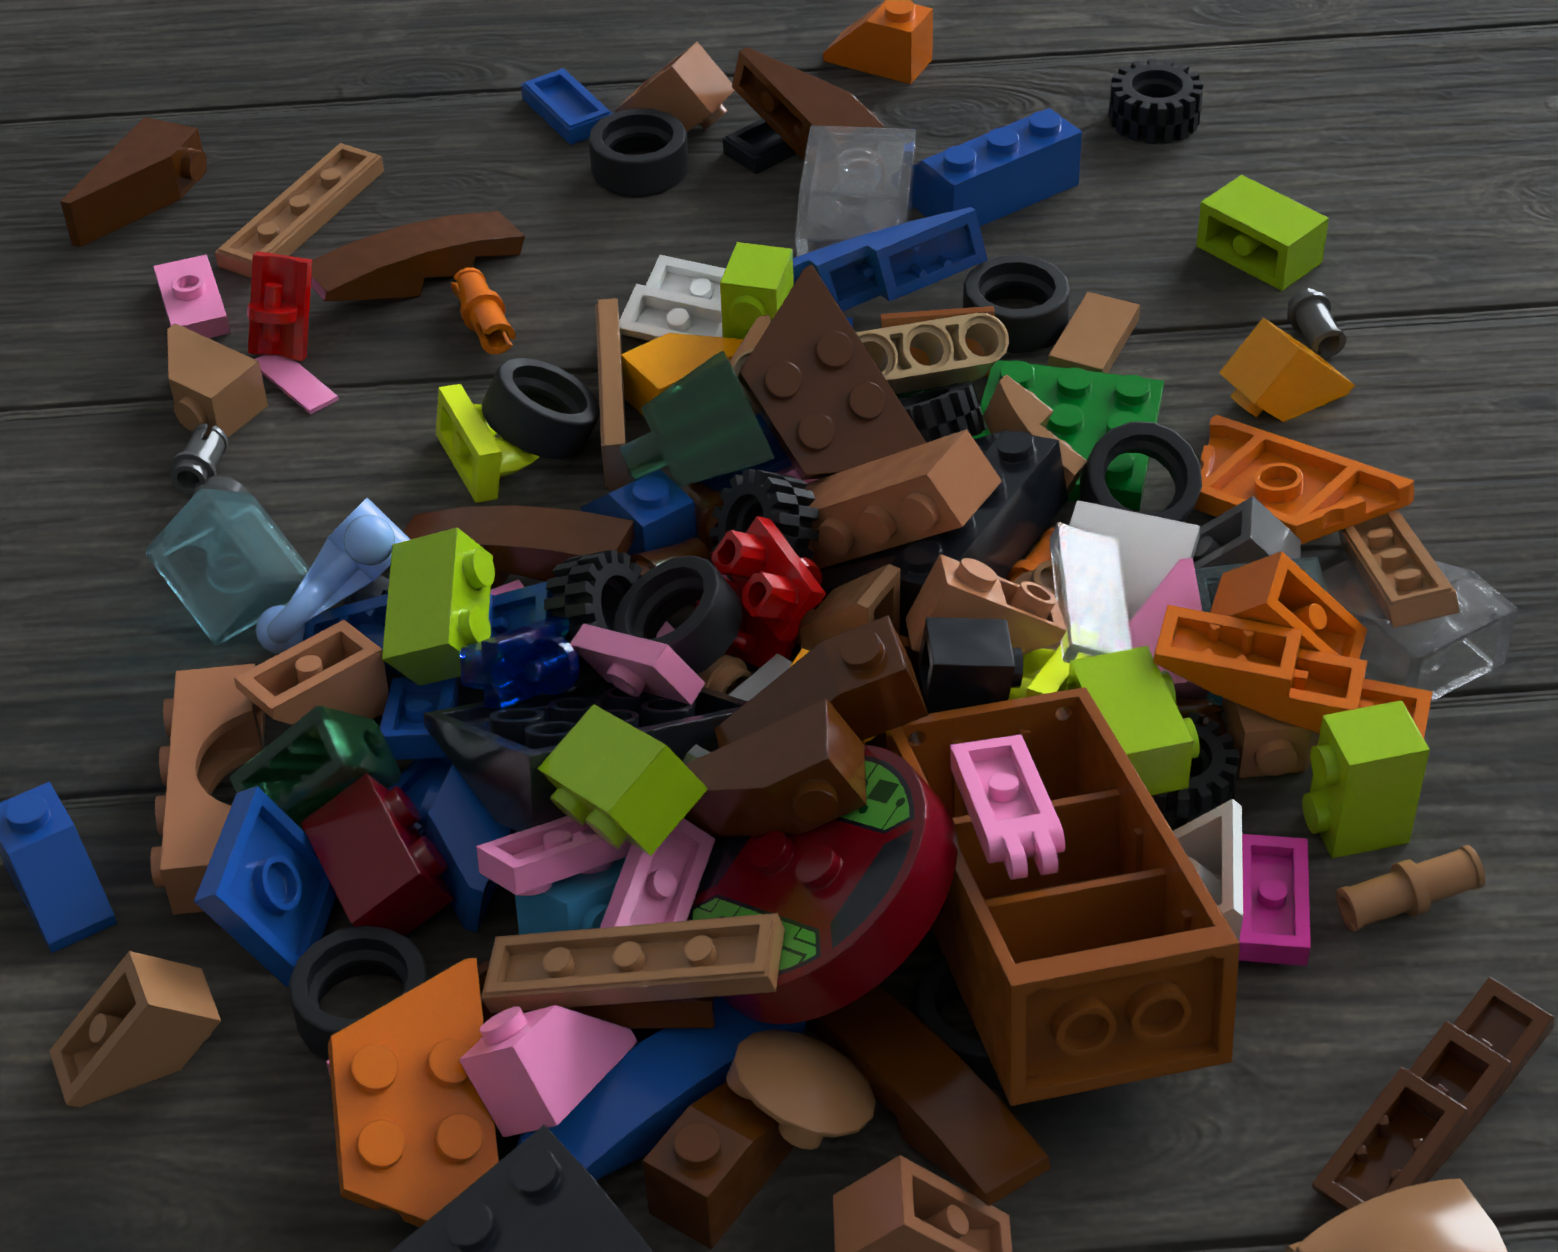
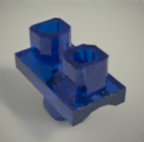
M552 616L481 641V643H474L461 648L460 663L463 686L484 689L485 707L503 709L541 693L550 695L566 691L574 685L579 674V655L572 645L565 640L570 630L569 618Z

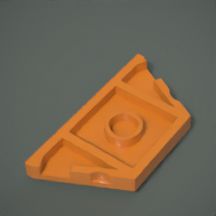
M1215 415L1211 418L1209 424V443L1204 445L1200 459L1202 489L1194 509L1218 517L1254 496L1301 540V544L1410 505L1414 501V480Z
M468 958L460 961L331 1036L328 1043L340 1197L374 1210L381 1208L398 1213L405 1222L421 1227L499 1162L495 1123L459 1061L483 1037L479 1031L484 1022L477 958Z

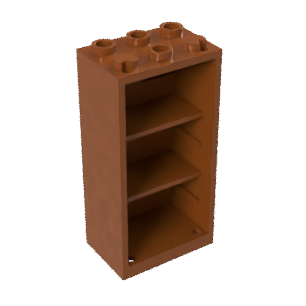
M1086 687L930 713L926 717L886 732V749L899 755L913 767L941 798L954 820L958 844L956 868L947 898L931 929L943 955L946 956L951 974L1010 1106L1232 1062L1240 942ZM1022 735L1063 828L1065 851L1057 853V873L1041 875L1034 858L1029 857L1027 858L1028 877L1011 880L1003 861L996 863L987 862L951 770L950 745Z

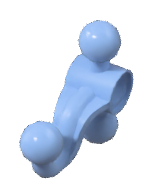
M366 498L328 536L286 606H272L261 614L256 625V635L259 643L270 653L280 654L302 642L306 622L374 582L391 565L392 544L411 539L372 501Z

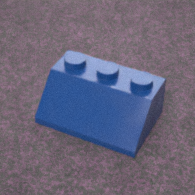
M1051 108L1037 111L1031 116L1002 128L993 129L987 134L958 146H952L941 153L918 162L891 179V189L925 217L972 207L976 210L979 226L981 227L1079 185L1082 131Z

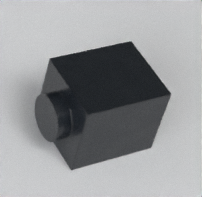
M926 617L917 670L920 690L928 714L1006 701L1009 699L1011 688H1020L1023 678V654L1020 647H1012L1007 619Z

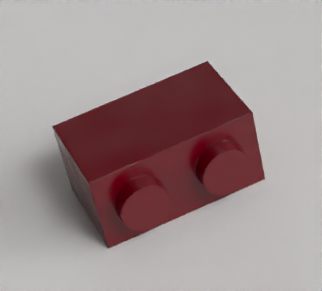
M367 773L303 820L301 825L350 923L355 927L366 925L389 928L406 936L454 900L441 876L442 873L448 870V866L435 845L427 837L419 835L414 824L421 820V816L406 793L397 786L390 791L387 790Z

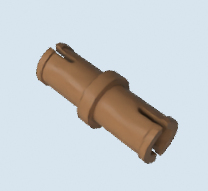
M1469 845L1419 863L1406 859L1394 863L1390 873L1349 887L1344 886L1337 889V907L1344 923L1351 931L1360 930L1363 926L1405 912L1411 917H1416L1427 913L1430 910L1431 903L1471 889L1477 890L1484 887L1486 881L1485 871L1478 854Z

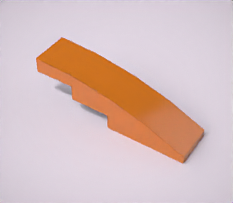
M1167 605L1153 663L1211 693L1279 721L1319 734L1323 715L1402 700L1423 738L1425 737L1433 691L1365 679L1367 660L1300 648L1302 630Z

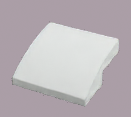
M659 255L646 285L636 284L620 318L621 335L652 341L667 333L723 337L720 281L726 268Z
M1077 500L1058 562L1091 577L1110 598H1113L1120 604L1123 611V623L1119 628V639L1121 640L1126 625L1180 559L1194 558L1199 542L1200 526Z

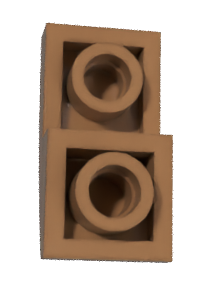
M1006 374L999 381L983 415L989 432L993 434L1003 430L1021 431L1034 436L1059 440L1069 497L1088 461L1074 451L1067 442L1057 438L1045 428L1053 410L1040 401L1034 393L1022 387Z

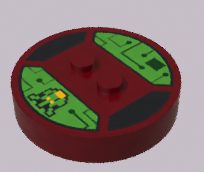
M864 745L867 805L803 834H784L782 831H771L765 835L714 837L715 842L687 921L778 913L785 928L776 992L720 996L738 1013L762 1023L792 1024L812 1020L841 1009L868 993L892 974L919 945L937 918L947 898L956 868L958 844L954 820L941 798L909 763L894 752L881 747Z

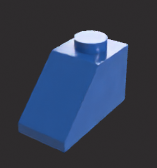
M661 469L580 507L583 512L633 520L635 540L627 552L630 556L681 543L691 537L697 538L694 500Z
M452 764L441 788L431 785L427 790L419 811L421 820L418 821V824L427 827L425 837L435 845L447 863L448 870L442 873L441 876L454 898L450 902L464 929L477 933L499 884L479 873L476 846L517 833L518 831L495 821Z
M50 781L0 802V856L50 952L54 953L117 924L114 912L76 827Z

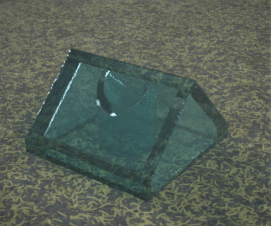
M200 488L146 548V556L215 646L257 624L261 614L268 608L277 605L286 606L310 569L252 493Z

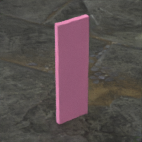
M264 354L255 358V360L259 361L261 373L308 414L311 415L339 400L333 391L297 361L270 354Z

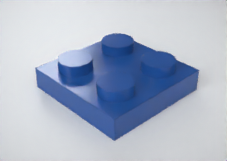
M258 786L236 793L194 902L287 987L289 986V979L297 960L314 942L322 939L337 895L306 833Z

